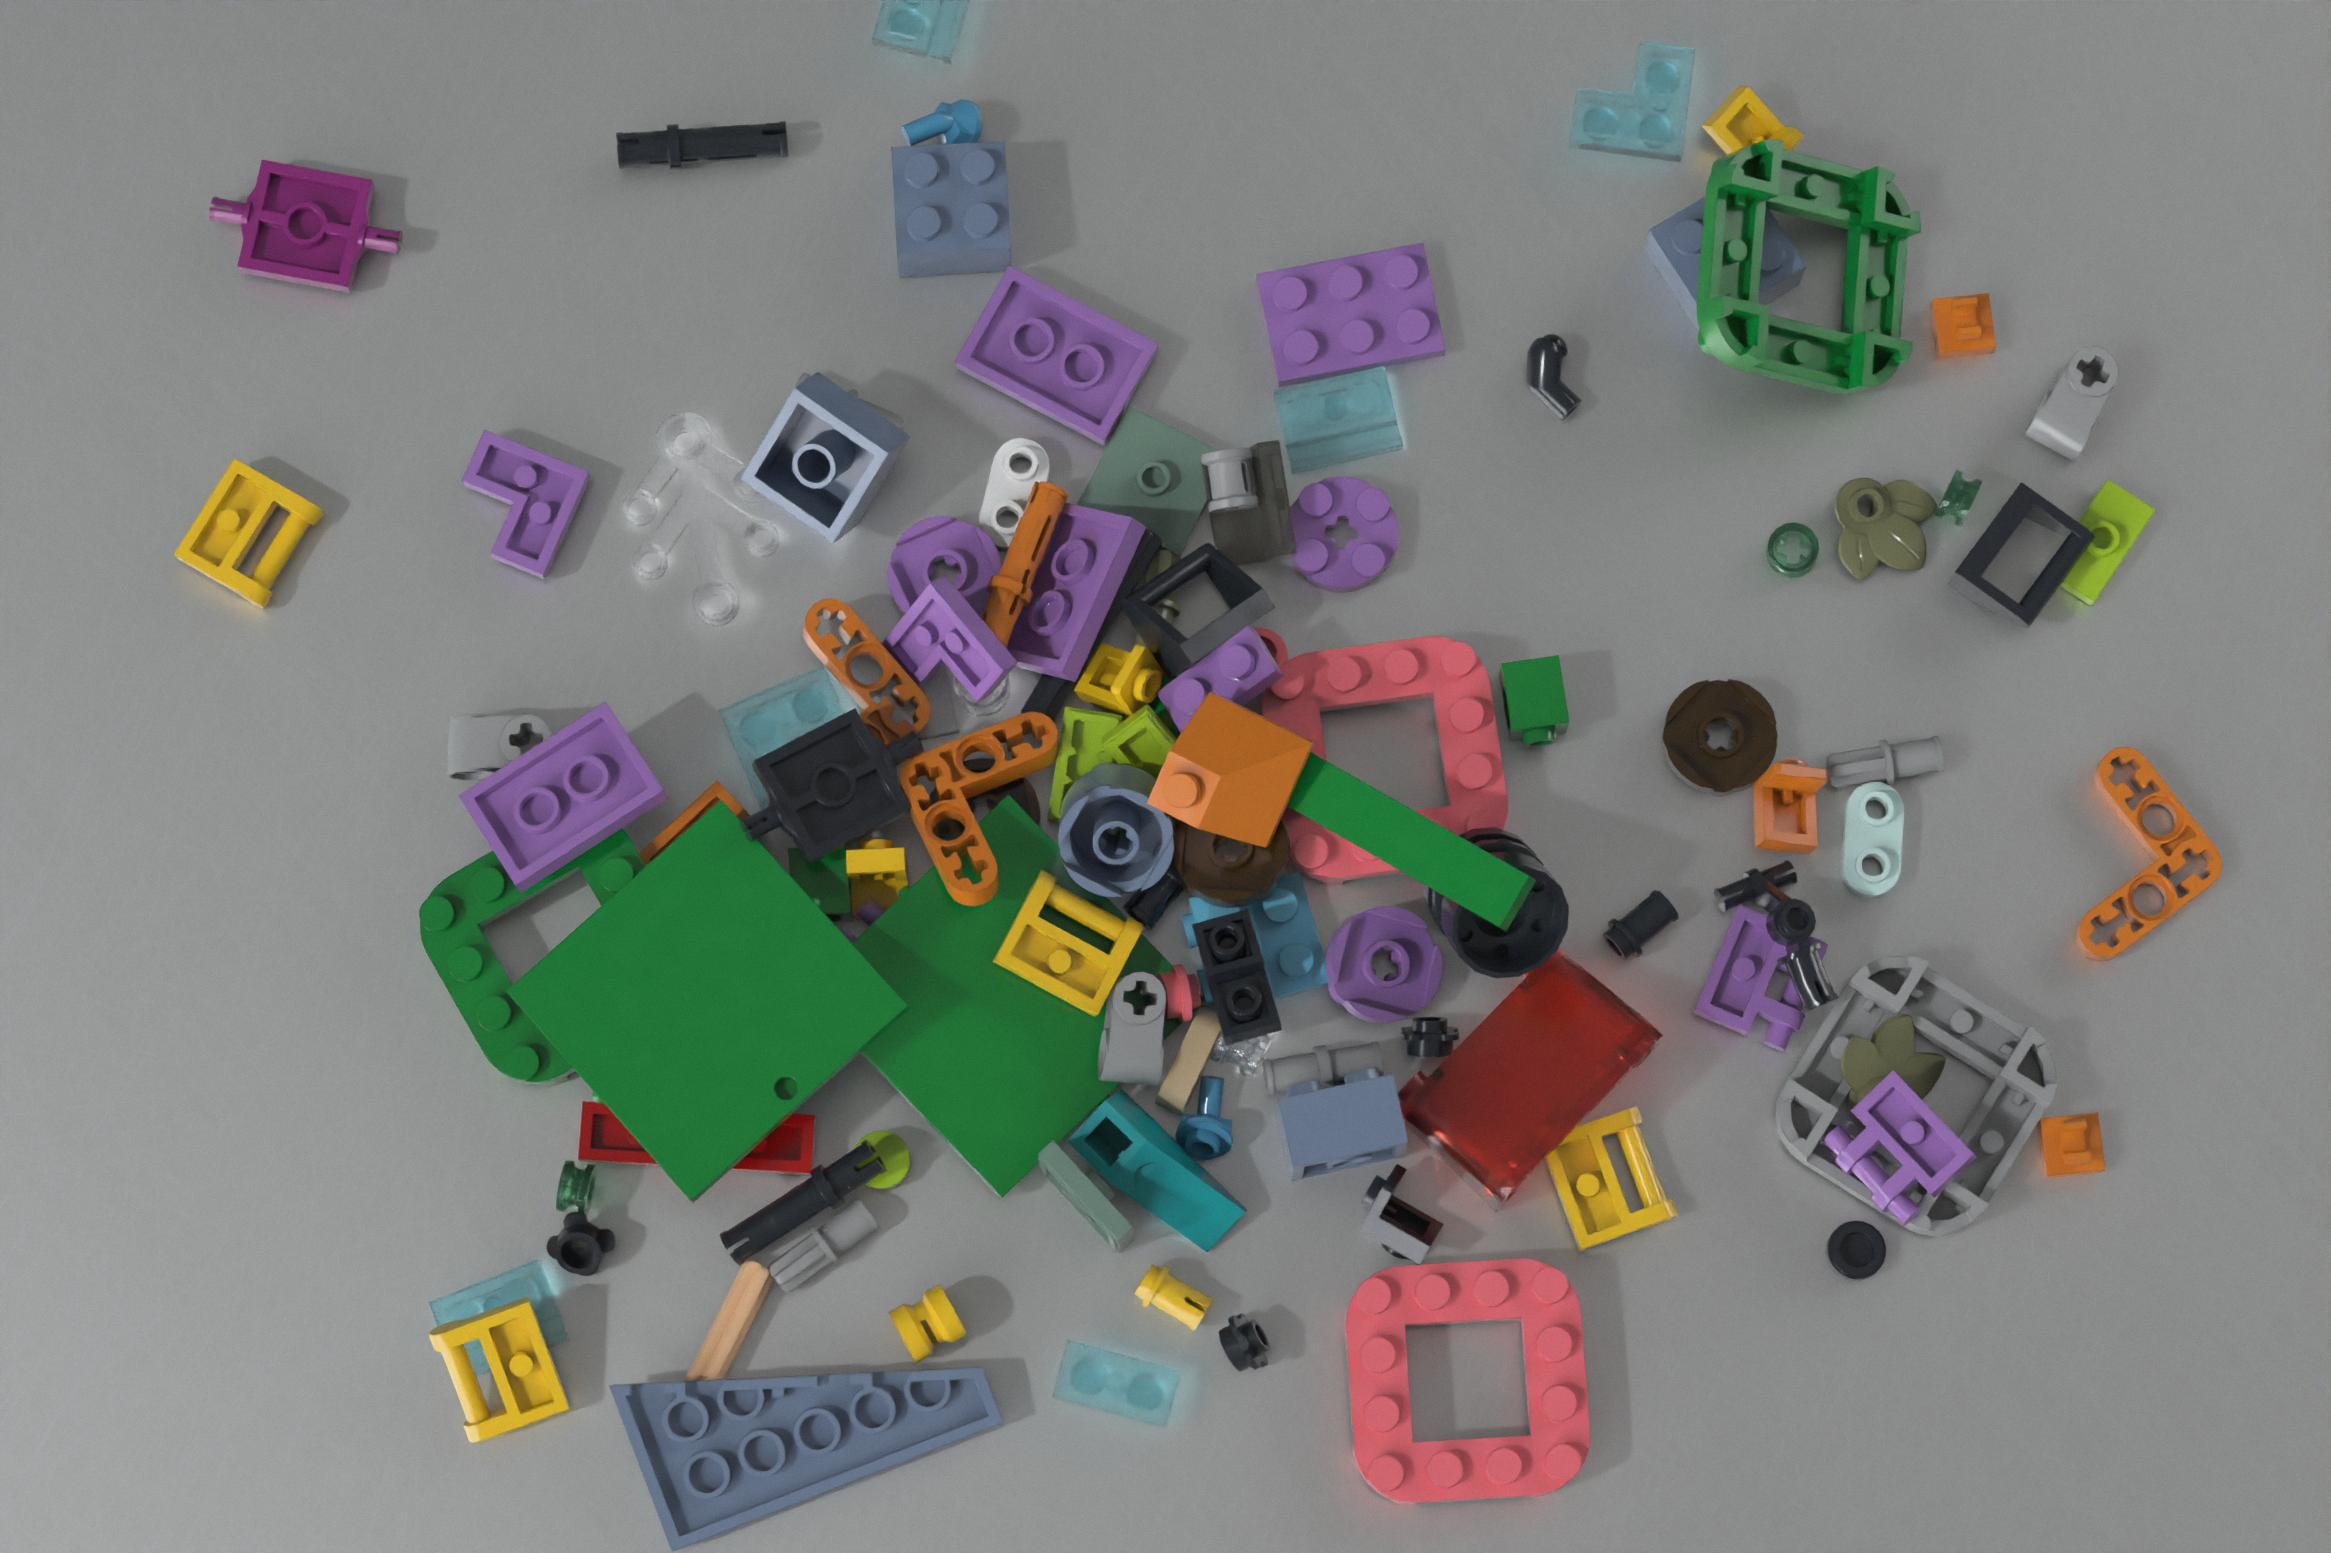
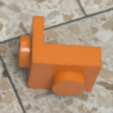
M1782 760L1773 764L1753 783L1755 848L1809 855L1818 847L1816 792L1827 783L1826 769L1808 767V764L1801 760Z

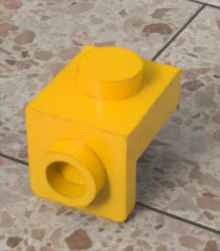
M1738 86L1702 125L1727 155L1768 139L1783 140V149L1795 152L1793 148L1804 136L1797 127L1783 126L1749 86Z
M1102 643L1074 691L1081 701L1130 717L1155 699L1157 696L1156 692L1160 690L1161 680L1165 672L1148 647L1136 644L1130 653Z
M873 839L859 842V850H846V867L851 888L853 917L861 919L856 913L871 897L887 910L900 898L899 890L904 886H909L908 859L904 847L894 848V841Z

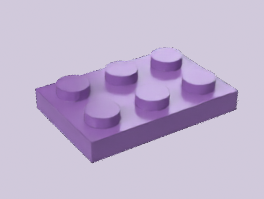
M1423 242L1257 274L1256 281L1278 387L1445 356L1446 348Z
M1009 265L954 363L955 368L1105 446L1158 352L1159 343Z
M1070 503L1064 504L1041 563L1033 578L1034 580L1030 587L1033 592L1031 601L1028 606L1022 607L1006 649L1018 662L1015 667L1076 682L1146 527L1133 517Z
M606 701L458 795L520 893L668 799L667 794Z

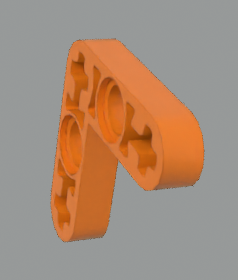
M834 598L822 599L814 603L808 610L803 623V638L808 647L862 708L863 711L859 715L869 733L878 739L883 746L907 735L912 730L919 737L926 728L931 714L930 702L924 692L847 604ZM821 615L828 621L833 620L835 617L841 620L842 623L838 634L847 645L851 643L854 637L860 641V643L852 646L846 652L842 660L835 656L842 647L838 639L831 633L825 634L823 637L817 633L820 625L819 616ZM860 656L874 658L882 667V677L873 684L858 682L851 673L850 665L853 660ZM891 680L895 681L898 686L893 688L890 695L901 707H905L910 703L915 706L916 711L912 717L915 724L911 725L906 720L896 724L891 719L895 707L887 696L884 695L880 703H876L872 698L881 694Z
M1027 712L918 754L907 760L901 768L899 776L900 787L912 807L910 815L948 893L955 901L962 905L977 906L986 903L995 895L999 884L996 860L966 799L1042 770L1053 763L1059 748L1058 731L1052 719L1042 713ZM1032 734L1036 740H1042V746L1033 749L1029 743H1023V736ZM1001 743H1007L1008 753L1012 751V760H1005V753ZM979 751L992 755L996 760L990 770L982 773L971 772L963 765L967 756ZM926 775L930 782H935L936 795L939 802L932 806L925 787L917 785V778ZM956 819L965 826V831L957 839L947 841L936 837L933 833V828L941 820ZM966 853L973 872L976 875L981 874L982 881L978 884L972 885L968 878H963L960 857Z
M2117 747L2109 751L2101 759L2094 773L2095 784L2100 794L2154 863L2089 910L2078 922L2075 930L2076 944L2080 952L2087 958L2095 961H2109L2120 955L2207 890L2219 878L2222 870V858L2215 845L2146 757L2138 750L2130 747ZM2114 761L2120 767L2128 764L2134 767L2136 772L2130 780L2139 793L2147 785L2155 792L2144 797L2133 810L2126 804L2135 796L2130 787L2124 782L2115 786L2109 779L2114 772L2111 764ZM2152 805H2160L2168 809L2174 821L2172 831L2160 836L2151 834L2143 824L2142 815L2144 810ZM2186 852L2191 858H2196L2201 854L2207 861V864L2202 868V873L2206 878L2201 879L2197 874L2187 877L2175 887L2185 894L2182 898H2178L2172 882L2160 874L2158 870L2164 868L2169 878L2185 865L2186 860L2182 855ZM2149 884L2161 891L2164 897V906L2160 913L2145 915L2136 909L2133 903V893L2138 886ZM2118 901L2125 917L2139 927V930L2132 932L2128 921L2112 935L2111 939L2115 946L2110 947L2106 942L2095 945L2089 938L2095 931L2091 922L2096 920L2098 924L2104 926L2116 918L2121 912L2113 907L2112 904Z

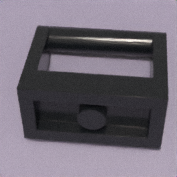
M2021 482L1957 568L1948 585L1973 602L2024 628H2029L2095 539V536L2086 527ZM2027 518L2066 539L2020 602L2017 603L1982 578V575L2022 521Z
M1205 543L1121 600L1124 613L1168 678L1191 666L1243 628L1251 625L1276 608L1259 584L1210 543ZM1206 571L1230 607V610L1189 638H1186L1151 607Z

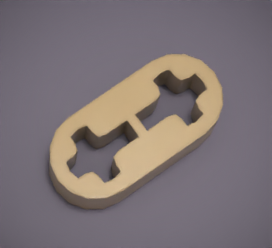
M1203 1004L1200 1006L1165 1077L1155 1104L1181 1116L1184 1113L1222 1035L1215 1010Z

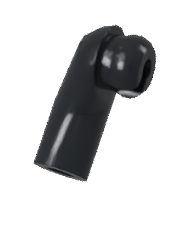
M1547 334L1542 338L1534 340L1527 352L1526 382L1528 388L1563 421L1573 413L1582 400L1560 380L1562 360L1568 353L1565 341L1558 335Z

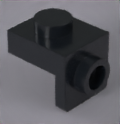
M1396 1164L1387 1180L1376 1175L1364 1195L1360 1206L1369 1210L1359 1231L1379 1241L1382 1247L1391 1255L1400 1259H1410L1420 1265L1444 1224L1393 1195L1407 1171L1406 1168Z

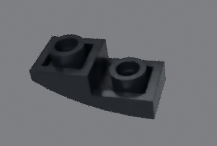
M1245 909L1192 924L1225 1046L1281 1031V1021L1266 975L1264 960L1249 910Z

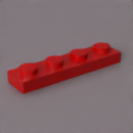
M582 1102L578 1160L580 1162L660 1167L605 1103ZM792 1114L730 1171L811 1176L810 1171L813 1169L816 1116Z

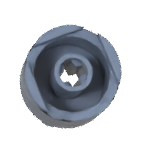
M1110 762L1100 763L1076 780L1066 793L1061 805L1059 819V851L1070 877L1087 891L1104 897H1122L1123 893L1139 889L1143 891L1153 886L1167 871L1174 852L1175 817L1147 804L1157 780L1149 773L1132 766L1116 765ZM1116 827L1124 828H1120L1115 835L1107 832V829L1113 830Z

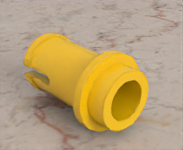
M1151 1264L1134 1293L1144 1299L1141 1305L1147 1308L1149 1303L1188 1325L1194 1331L1213 1298L1202 1294L1168 1273L1170 1267L1167 1265L1160 1269Z

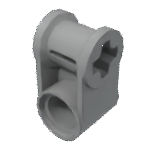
M2096 346L2085 347L2077 351L2061 370L2051 391L2049 390L2043 398L2024 435L2075 462L2100 418L2098 415L2117 382L2119 375L2118 364L2113 355L2106 349ZM2086 367L2096 371L2094 375L2095 382L2091 387H2086L2081 383L2083 379L2082 372Z
M467 714L448 718V777L463 781H482L524 754L520 746L529 744L530 735L535 734L543 742L555 733L544 720L536 715L491 716Z
M1134 972L1116 979L1107 997L1104 1029L1098 1053V1079L1100 1081L1157 1086L1159 1084L1164 1056L1163 1027L1166 992L1161 981L1152 974ZM1136 984H1139L1140 994L1149 996V1005L1138 1008L1136 1015L1133 1014V1005L1124 1002L1123 995L1124 992L1134 990Z

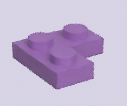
M484 429L461 481L465 487L512 505L490 554L493 559L546 580L591 476L588 471Z
M946 575L936 579L926 587L881 643L918 687L929 682L945 663L976 702L992 694L1018 663Z
M1246 626L1156 693L1178 730L1182 733L1209 692L1213 691L1244 706L1284 675L1258 632L1250 626Z

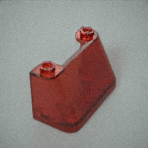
M1560 948L1541 967L1521 975L1524 980L1429 1077L1420 1070L1398 1092V1098L1404 1102L1401 1105L1404 1124L1495 1212L1517 1192L1516 1189L1527 1179V1175L1531 1176L1552 1151L1627 1077L1631 1068H1637L1657 1048L1664 1036L1646 1018Z

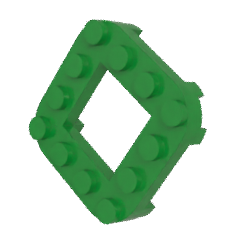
M1778 139L1763 140L1717 159L1712 165L1706 187L1696 304L1699 326L1698 343L1702 351L1709 356H1716L1727 366L1739 371L1840 395L1859 393L1878 387L1889 380L1900 364L1908 362L1912 351L1913 342L1900 339L1908 237L1921 233L1919 211L1910 212L1906 199L1899 188L1892 182L1896 174L1881 166L1861 170L1783 149V140ZM1766 209L1848 230L1840 331L1770 314V306L1758 304Z
M623 828L522 893L515 886L492 850L442 880L420 907V934L428 957L488 1061L498 1071L516 1082L535 1086H554L569 1080L568 1075L575 1072V1069L507 994L506 990L513 983L484 934L485 930L483 927L580 870L602 906L646 867L634 845L635 843Z

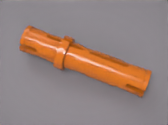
M1040 481V483L1034 482L1027 501L1028 503L1013 535L1002 567H1000L998 575L991 576L986 588L990 594L981 619L1002 642L1005 648L1008 646L1013 627L1022 607L1028 606L1031 601L1033 592L1030 587L1034 580L1033 578L1050 541L1059 514L1068 498L1067 492L1044 481Z

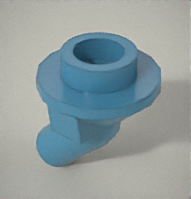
M960 99L953 104L941 102L934 113L902 125L901 129L908 146H914L938 135L940 136L941 144L976 143L982 132V121L978 106L972 101Z
M1201 1076L1197 1114H1183L1176 1130V1141L1196 1159L1210 1160L1223 1156L1231 1150L1233 1144L1232 1120L1220 1118L1224 1078Z

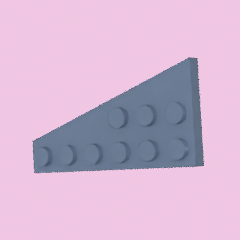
M983 1367L609 1385L672 1552L1004 1423Z

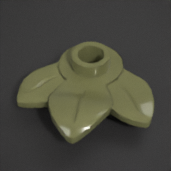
M1857 478L1846 482L1837 492L1834 502L1835 515L1842 526L1837 549L1843 565L1859 580L1869 576L1879 561L1899 570L1910 571L1923 568L1927 545L1923 531L1918 524L1929 518L1937 510L1938 506L1934 498L1925 489L1907 480H1896L1885 485H1881L1871 478ZM1862 495L1868 497L1872 503L1871 513L1867 517L1863 516L1857 508V502Z
M1908 1014L1893 1016L1882 1022L1874 1031L1871 1041L1861 1036H1852L1841 1059V1072L1843 1078L1851 1087L1849 1093V1106L1851 1110L1893 1070L1921 1099L1932 1090L1944 1069L1946 1058L1937 1053L1915 1052L1914 1026L1912 1018Z

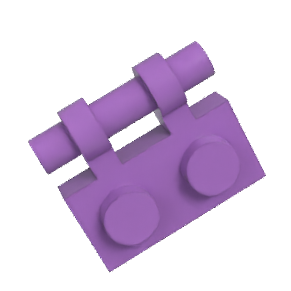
M1738 905L1693 1014L1746 1036L1750 1031L1755 1016L1762 1017L1771 1022L1763 1043L1774 1049L1785 1051L1792 1032H1799L1805 1018V1015L1801 1012L1803 1006L1791 978H1789L1780 1002L1764 995L1775 968L1788 973L1785 964L1779 966L1777 962L1778 959L1786 956L1787 952L1784 945L1776 943L1768 934L1766 928L1767 916ZM1809 936V946L1820 942L1822 948L1817 950L1822 961L1828 944L1820 939Z
M1894 1070L1851 1110L1866 1126L1855 1139L1841 1125L1835 1127L1824 1139L1827 1146L1837 1155L1836 1164L1847 1175L1854 1173L1873 1193L1871 1200L1883 1213L1890 1211L1904 1226L1914 1220L1921 1211L1907 1195L1908 1191L1917 1182L1935 1198L1977 1158ZM1881 1144L1902 1164L1891 1177L1871 1158L1872 1153Z

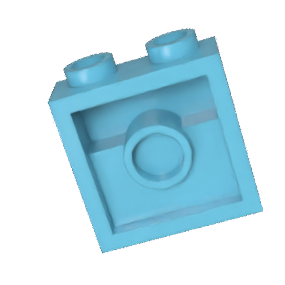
M1300 872L1285 875L1277 884L1276 892L1269 899L1254 902L1243 907H1218L1204 902L1201 898H1189L1191 913L1181 915V920L1190 949L1197 947L1192 924L1248 909L1264 960V967L1274 1001L1328 986L1325 956ZM1204 969L1196 970L1204 1001L1206 1004L1213 1001Z

